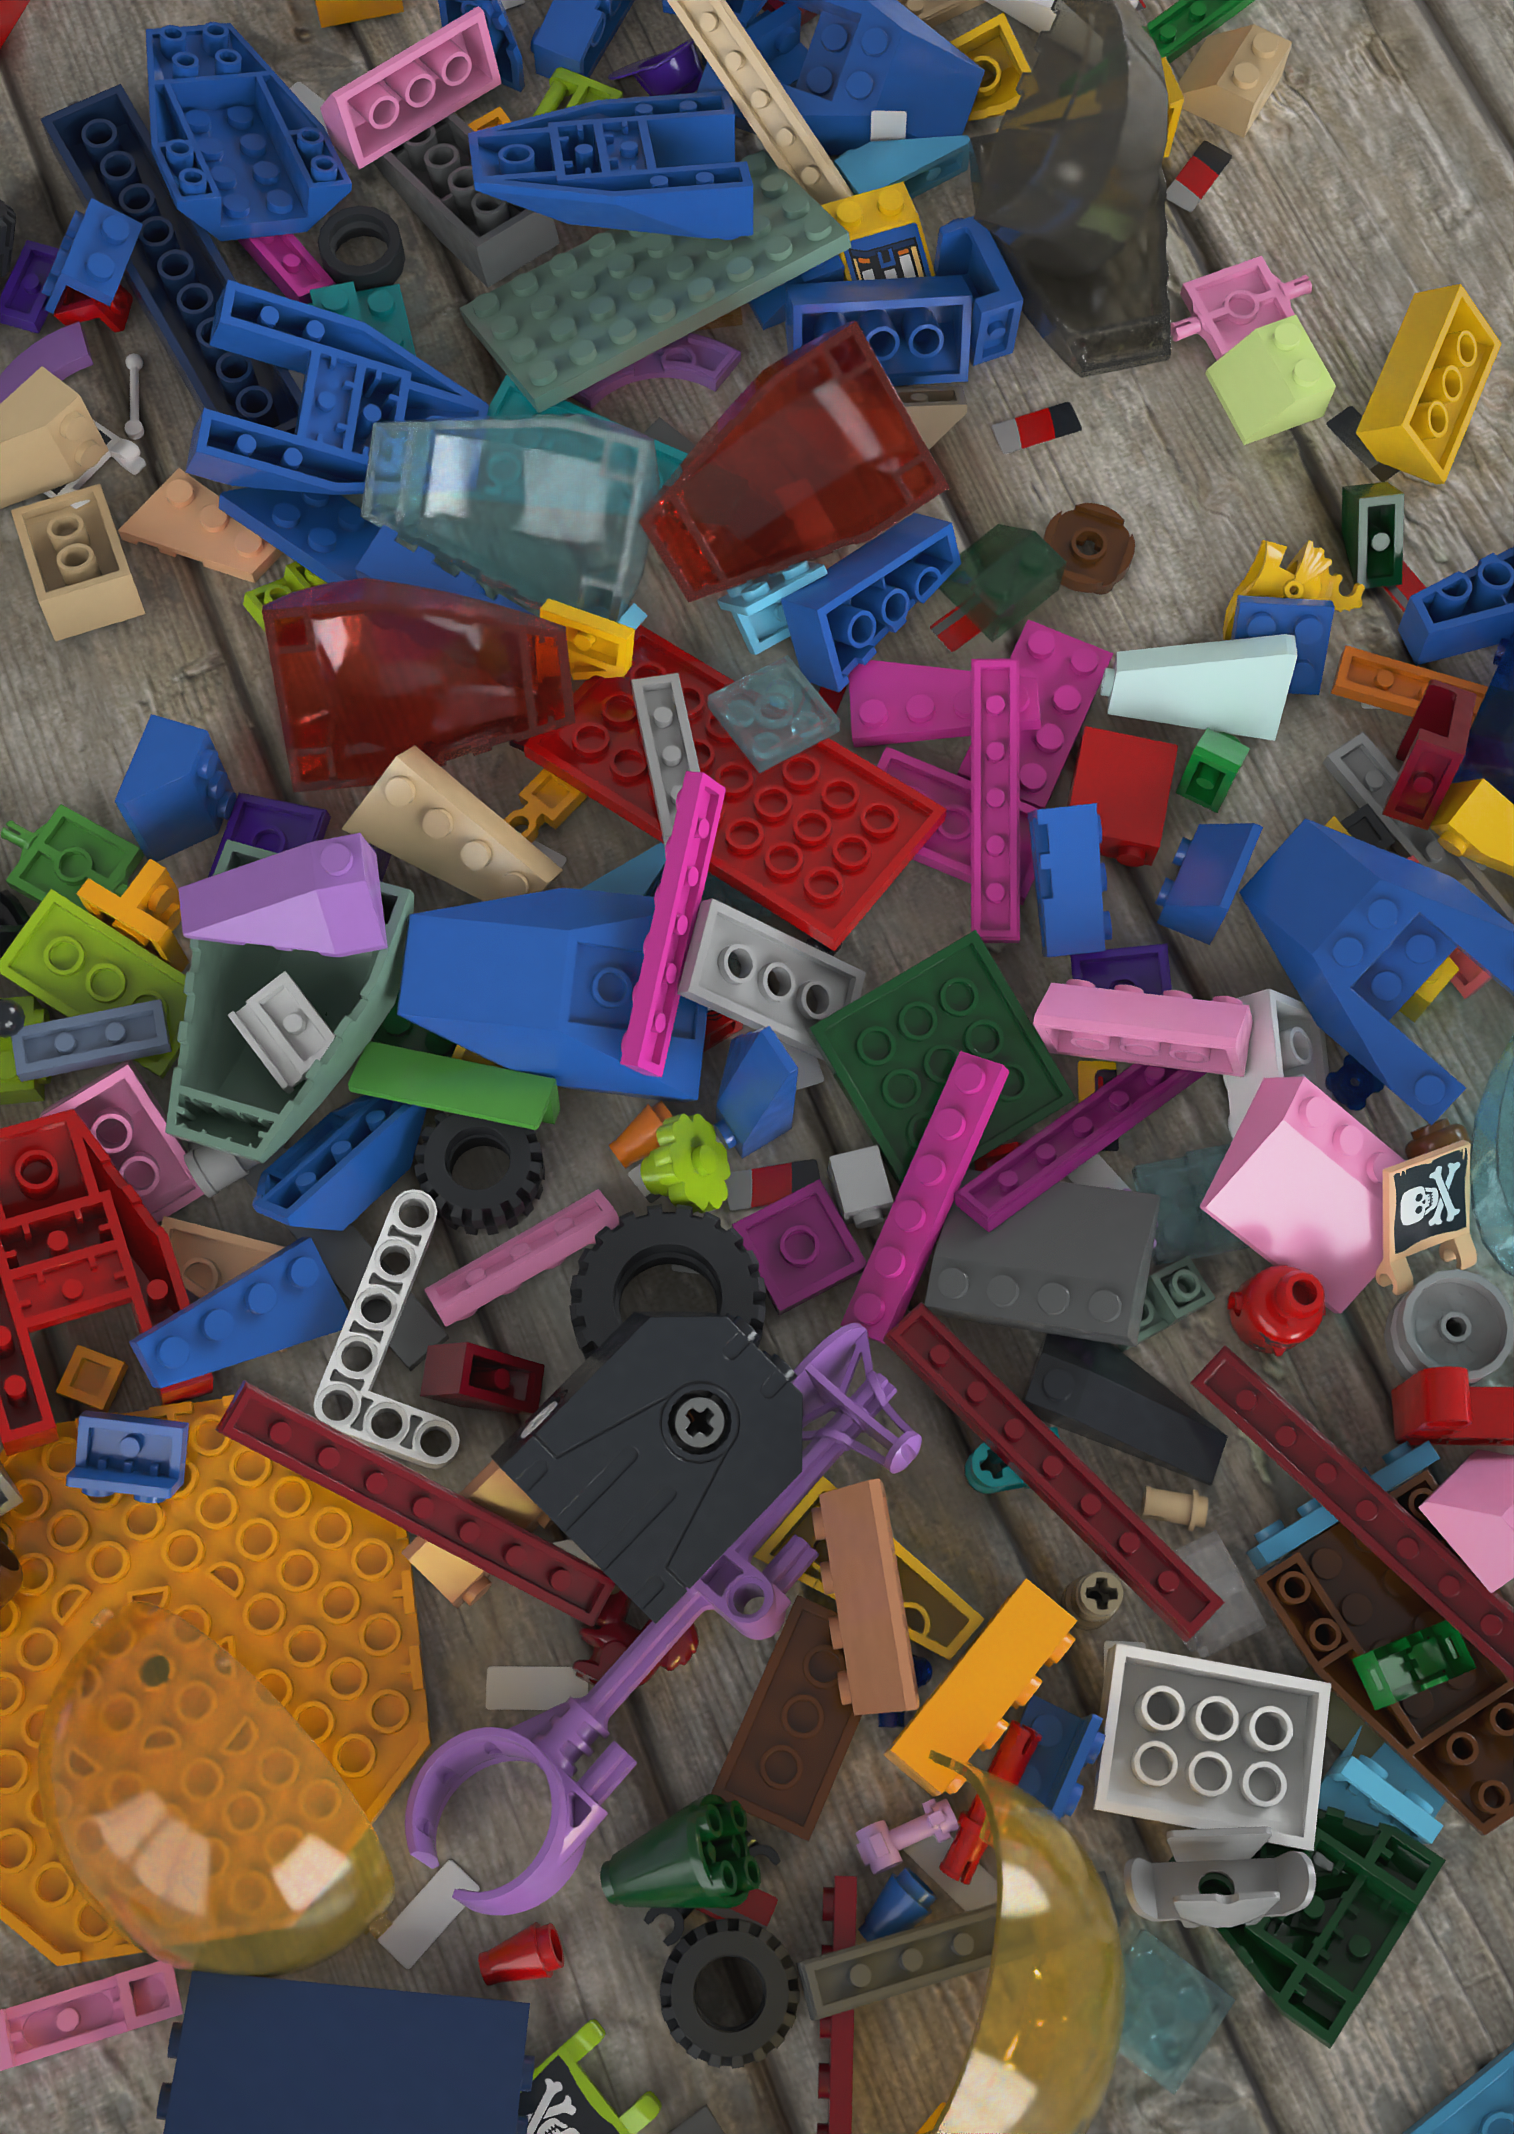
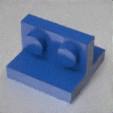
M786 3L772 13L766 10L755 17L748 28L744 29L779 82L795 88L808 50L800 42L801 10L797 6ZM702 54V64L706 66L707 60Z

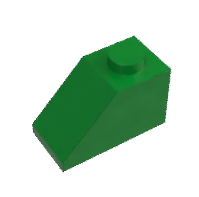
M1207 728L1192 752L1175 793L1218 813L1250 748L1241 744L1236 737L1229 733L1215 732Z

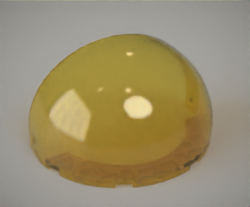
M931 1750L928 1758L965 1777L974 1787L984 1805L987 1814L979 1838L995 1850L997 1909L988 1979L972 2040L945 2107L934 2128L924 2134H1086L1103 2102L1115 2070L1122 2042L1126 2012V1972L1123 1945L1117 1918L1108 1892L1094 1863L1078 1839L1059 1817L1037 1798L1014 1783L988 1771Z

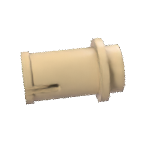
M1145 1486L1141 1505V1519L1186 1525L1188 1531H1193L1194 1527H1205L1208 1513V1497L1199 1496L1198 1490L1192 1489L1191 1494Z

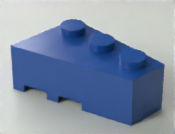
M1097 803L1039 809L1028 812L1042 955L1044 957H1056L1106 951L1105 940H1112V923L1110 912L1103 911L1102 892L1107 891V874L1104 862L1100 863L1099 843H1102V825L1100 815L1097 814Z

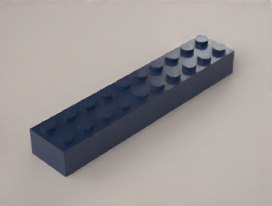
M116 85L40 118L52 151L85 210L91 198L143 224L123 276L201 413L206 408L294 434L302 392L289 370L209 346L218 299L227 280L237 281L208 232L176 208L152 154L151 135L122 85Z

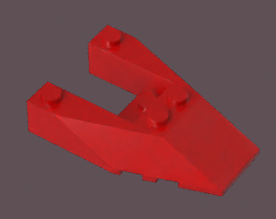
M74 1109L0 1128V1437L8 1457L59 1441L56 1424L29 1333L130 1303L139 1334H142L190 1305L167 1232L162 1226H159L142 1203L140 1196L131 1184L128 1185L111 1162L110 1156ZM212 1372L161 1389L156 1388L161 1405L180 1403L212 1393Z

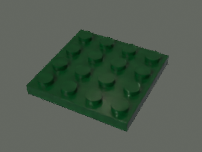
M976 930L806 1029L874 1145H878L880 1155L899 1187L902 1185L960 1051L1003 1064L1010 1071L970 1163L1076 1100L1069 1085Z

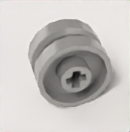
M1460 1269L1435 1272L1418 1282L1410 1291L1405 1293L1389 1312L1384 1331L1387 1354L1398 1373L1406 1380L1418 1371L1427 1368L1463 1367L1468 1369L1470 1387L1500 1368L1512 1351L1514 1343L1512 1308L1499 1288L1481 1275Z

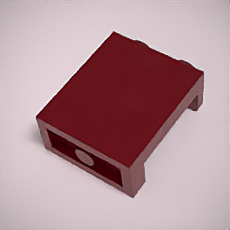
M1435 679L1429 681L1397 749L1396 758L1404 761L1384 803L1382 815L1428 831L1465 756L1477 694Z

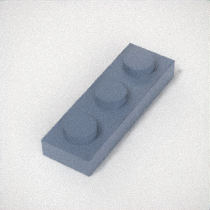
M161 999L24 1026L17 1035L11 1036L16 1073L21 1082L172 1052L165 1007Z

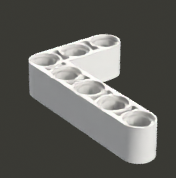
M412 1189L398 1195L392 1203L315 1395L313 1406L318 1420L369 1447L426 1468L439 1469L450 1464L457 1455L460 1439L455 1426L444 1418L371 1392L436 1226L437 1208L435 1201L424 1191ZM409 1206H419L428 1214V1220L422 1226L412 1228L404 1225L399 1215ZM393 1252L402 1253L408 1258L410 1266L402 1274H388L380 1265L384 1256ZM380 1299L388 1303L391 1308V1314L386 1320L380 1323H372L363 1317L361 1313L362 1308L370 1300ZM357 1346L367 1349L372 1355V1362L369 1367L359 1372L350 1371L342 1363L346 1351ZM344 1395L353 1403L352 1412L344 1420L334 1421L327 1418L323 1413L324 1404L331 1396ZM386 1412L398 1416L402 1423V1429L399 1434L390 1439L380 1438L372 1430L374 1419ZM429 1431H442L450 1439L451 1447L443 1456H429L421 1448V1439Z

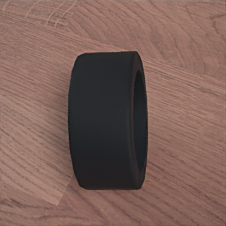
M358 205L338 211L330 216L321 227L317 242L323 268L336 283L335 285L353 281L356 292L394 285L402 274L405 263L402 239L398 225L389 214L375 207ZM361 236L376 237L387 244L388 249L384 255L371 264L362 266L348 265L336 257V252L340 246L352 238Z

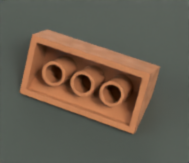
M494 1460L459 1493L530 1532H533L539 1525L547 1529L554 1523ZM418 1536L401 1552L457 1609L464 1602L469 1606L475 1604L492 1585V1582L488 1579L491 1574Z

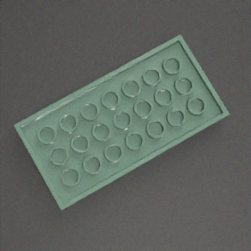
M761 150L755 154L745 156L740 161H747L753 183V235L739 236L733 240H723L720 238L706 239L609 229L604 233L592 236L585 243L565 253L557 254L550 261L527 273L517 275L512 281L493 291L477 296L473 301L459 309L465 324L536 411L540 413L852 247L849 232L783 169H779L774 160L764 150Z

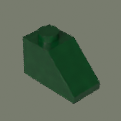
M1388 482L1343 486L1342 536L1354 584H1363L1365 588L1402 584L1404 493Z

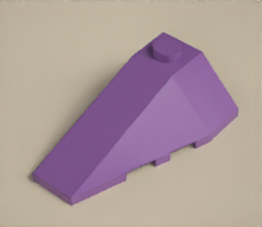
M361 833L309 842L178 888L183 936L189 939L245 945L246 943L273 946L276 950L291 952L293 949L319 952L322 956L344 957L388 948L377 855Z

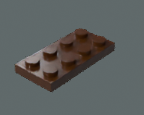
M797 1595L711 1794L721 1796L726 1802L737 1800L746 1813L809 1842L862 1715L854 1716L852 1704L842 1705L837 1672L847 1670L843 1648L833 1649L829 1627V1617L836 1616L838 1613Z

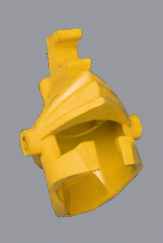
M1262 540L1247 575L1235 589L1226 609L1223 624V640H1231L1238 595L1332 600L1335 606L1334 610L1341 613L1344 609L1350 612L1351 609L1360 608L1363 605L1361 596L1365 586L1356 583L1350 594L1346 596L1341 595L1339 584L1342 581V575L1336 573L1333 575L1329 574V566L1332 565V560L1325 558V551L1321 547L1315 548L1311 540H1308L1285 570L1279 566L1287 546Z

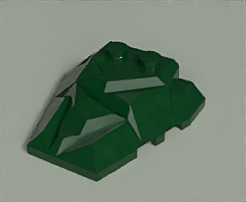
M1328 1806L1326 1811L1318 1809L1314 1851L1265 1842L1251 1858H1275L1289 1851L1305 1853L1311 1859L1316 1874V1887L1310 1904L1306 1908L1288 1916L1263 1917L1256 1925L1245 1926L1244 1923L1233 1927L1216 1929L1264 1990L1277 2010L1291 2022L1331 2049L1446 1860L1397 1827L1379 1822L1378 1827L1344 1817L1345 1811ZM1174 1856L1171 1857L1169 1862H1176ZM1213 1872L1206 1874L1201 1878L1198 1885L1200 1894H1234L1231 1881L1221 1873Z

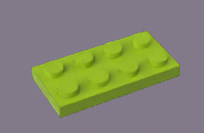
M50 889L0 959V975L67 1018L161 999L165 1007L172 1052L132 1060L163 1079L178 1058L180 1052V1043L177 1041L179 1023L184 1021L187 995L184 993L186 975L61 894Z

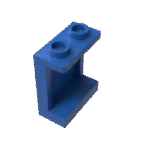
M981 213L965 219H954L939 228L934 272L935 276L962 275L973 295L969 360L972 366L1013 353L1024 299Z

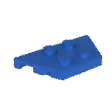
M251 487L228 490L220 494L218 507L220 510L357 603L361 600L362 593L355 567L383 523L342 495Z

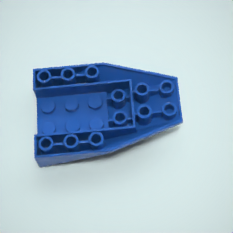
M558 888L414 913L408 916L397 1007L398 1016L506 1069L554 1078L557 1081V1087L675 1103L698 1100L708 1008L680 996L662 1077L643 1075L620 1064L622 1038L628 1030L633 1008V989L639 981L644 959V940L650 932L654 915V897Z

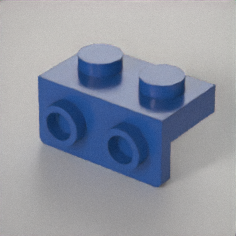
M85 1410L79 1416L75 1467L66 1476V1486L82 1488L83 1494L93 1497L110 1496L114 1492L134 1495L136 1501L143 1503H160L171 1498L184 1484L189 1423Z

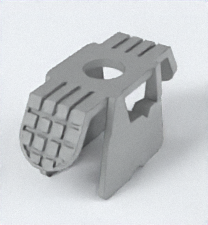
M1268 1826L1171 1830L1166 1832V1837L1176 1862L1151 1863L1140 1857L1129 1859L1124 1868V1885L1131 1907L1136 1914L1150 1921L1181 1920L1186 1928H1196L1201 1925L1221 1928L1233 1927L1244 1923L1245 1926L1256 1925L1263 1917L1288 1916L1306 1908L1314 1896L1316 1874L1311 1859L1303 1852L1289 1851L1275 1858L1251 1859L1272 1836L1271 1827ZM1213 1872L1221 1873L1231 1881L1234 1894H1200L1198 1885L1201 1878L1206 1874Z

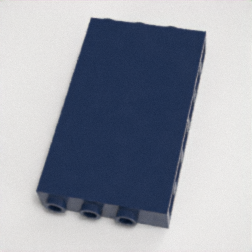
M192 1971L183 2023L173 2022L169 2038L167 2057L176 2059L172 2083H162L156 2119L165 2120L163 2134H527L528 2116L518 2115L520 2091L531 2092L535 2056L525 2055L530 2003Z

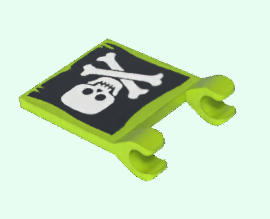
M590 2019L534 2070L531 2092L520 2091L518 2115L528 2116L527 2134H637L658 2115L662 2108V2103L654 2092L646 2091L621 2116L618 2115L578 2063L606 2035L605 2029L598 2020Z

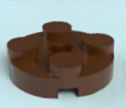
M1082 503L1075 505L1074 510L1067 511L1064 514L1061 511L1050 520L1044 534L1042 557L1045 563V574L1050 579L1074 591L1099 595L1107 594L1116 583L1125 577L1130 568L1135 552L1133 534L1130 537L1128 530L1124 527L1125 520L1116 511L1100 504ZM1086 540L1095 543L1094 550L1099 553L1085 555L1081 553V550L1076 545L1083 546Z

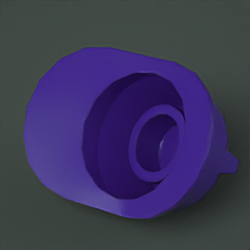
M690 38L672 50L624 66L611 73L608 79L614 80L633 75L649 96L694 93L698 90L703 70L694 40Z

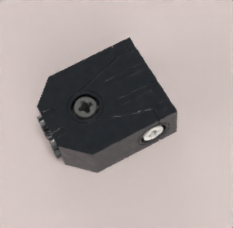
M708 1311L633 1312L523 1423L525 1426L521 1425L490 1456L655 1624L687 1592L685 1588L688 1587L690 1589L802 1472L803 1394L792 1383L797 1374L775 1353L771 1356L765 1350L761 1352L755 1345L760 1339L759 1335L738 1315L734 1318L729 1313L723 1316ZM690 1409H692L691 1415L695 1418L691 1425H689L690 1421L685 1416Z

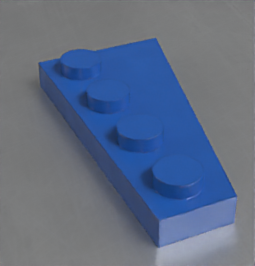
M301 1237L130 1340L129 1344L152 1387L161 1389L341 1331L349 1311L312 1238Z

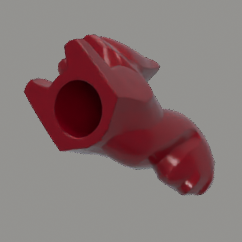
M622 1590L609 1596L594 1624L599 1629L581 1628L579 1634L582 1636L581 1639L593 1646L594 1651L589 1660L575 1661L572 1669L577 1671L575 1675L593 1686L597 1684L652 1622L649 1618L641 1630L625 1622L632 1600ZM694 1623L637 1687L647 1683L660 1666L667 1671H673L679 1665H686L699 1645L698 1629Z

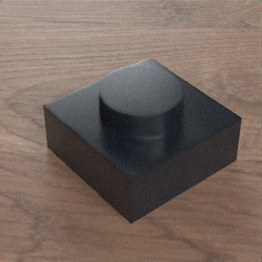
M1368 803L1340 822L1351 837L1386 850L1396 842Z

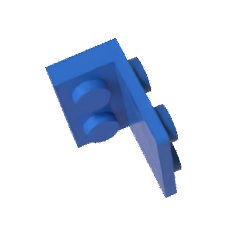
M1033 1695L1026 1703L1019 1723L1021 1724L1020 1726L1024 1724L1032 1728L1043 1737L1038 1743L1008 1805L1043 1823L1059 1822L1065 1814L1071 1817L1084 1789L1083 1785L1077 1783L1080 1772L1087 1763L1090 1765L1095 1763L1105 1741L1106 1735L1098 1731L1103 1718L1095 1714L1080 1718Z

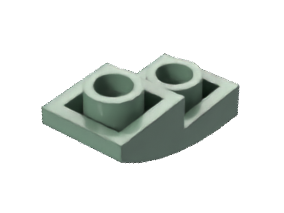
M1190 1256L1148 1277L1137 1345L1216 1299ZM1117 1344L1122 1353L1132 1348V1346Z

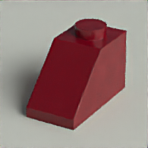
M469 1342L428 1345L420 1396L458 1407L532 1415L539 1408L545 1365Z

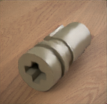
M1100 1571L1082 1575L1067 1585L1062 1593L1060 1605L1078 1620L1074 1625L1075 1628L1085 1631L1098 1629L1110 1621L1119 1609L1124 1594L1121 1585L1122 1581L1113 1572ZM1089 1592H1091L1094 1599H1101L1099 1606H1097L1096 1600L1087 1598Z

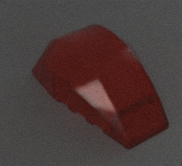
M853 320L821 335L762 370L682 461L637 521L688 602H692L747 583V580L767 573L773 574L787 569L788 566L825 556L839 548L871 540L950 487L857 321Z
M370 578L325 583L291 592L262 607L293 793L373 786L395 757L414 745L440 767L447 765V761L473 753V756L491 751L492 746L513 739L519 742L576 723L566 627L522 611L463 595Z

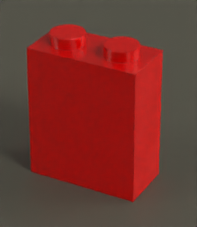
M1085 726L1078 747L1067 806L1097 803V814L1100 815L1102 825V843H1099L1101 856L1115 858L1119 863L1130 867L1152 866L1160 848L1178 745Z

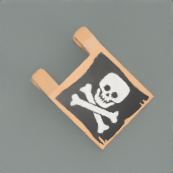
M1464 1139L1383 1169V1260L1376 1270V1282L1382 1287L1393 1284L1392 1292L1396 1296L1410 1291L1414 1284L1406 1259L1407 1256L1440 1244V1258L1445 1262L1457 1259V1269H1467L1477 1262L1476 1249L1470 1235L1471 1143Z

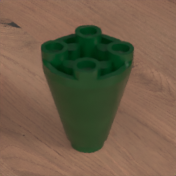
M714 1794L701 1796L613 1854L611 1860L603 1863L600 1871L601 1886L607 1900L615 1906L622 1904L624 1907L729 1909L739 1906L747 1899L749 1891L758 1889L761 1883L760 1868L755 1858L750 1855L748 1842L744 1834L747 1829V1818L742 1805L737 1800L726 1802L721 1796Z

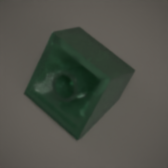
M997 524L959 554L961 565L938 589L993 643L1059 590L1066 561L1036 531Z

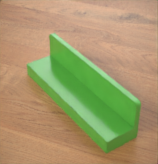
M369 1041L364 1048L348 1082L350 1092L532 1130L538 1129L541 1122L555 1125L561 1110L557 1081L554 1078Z

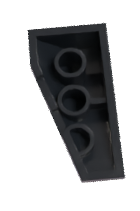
M1045 1333L1021 1399L1040 1420L1204 1484L1212 1485L1228 1438L1227 1435L1111 1343Z

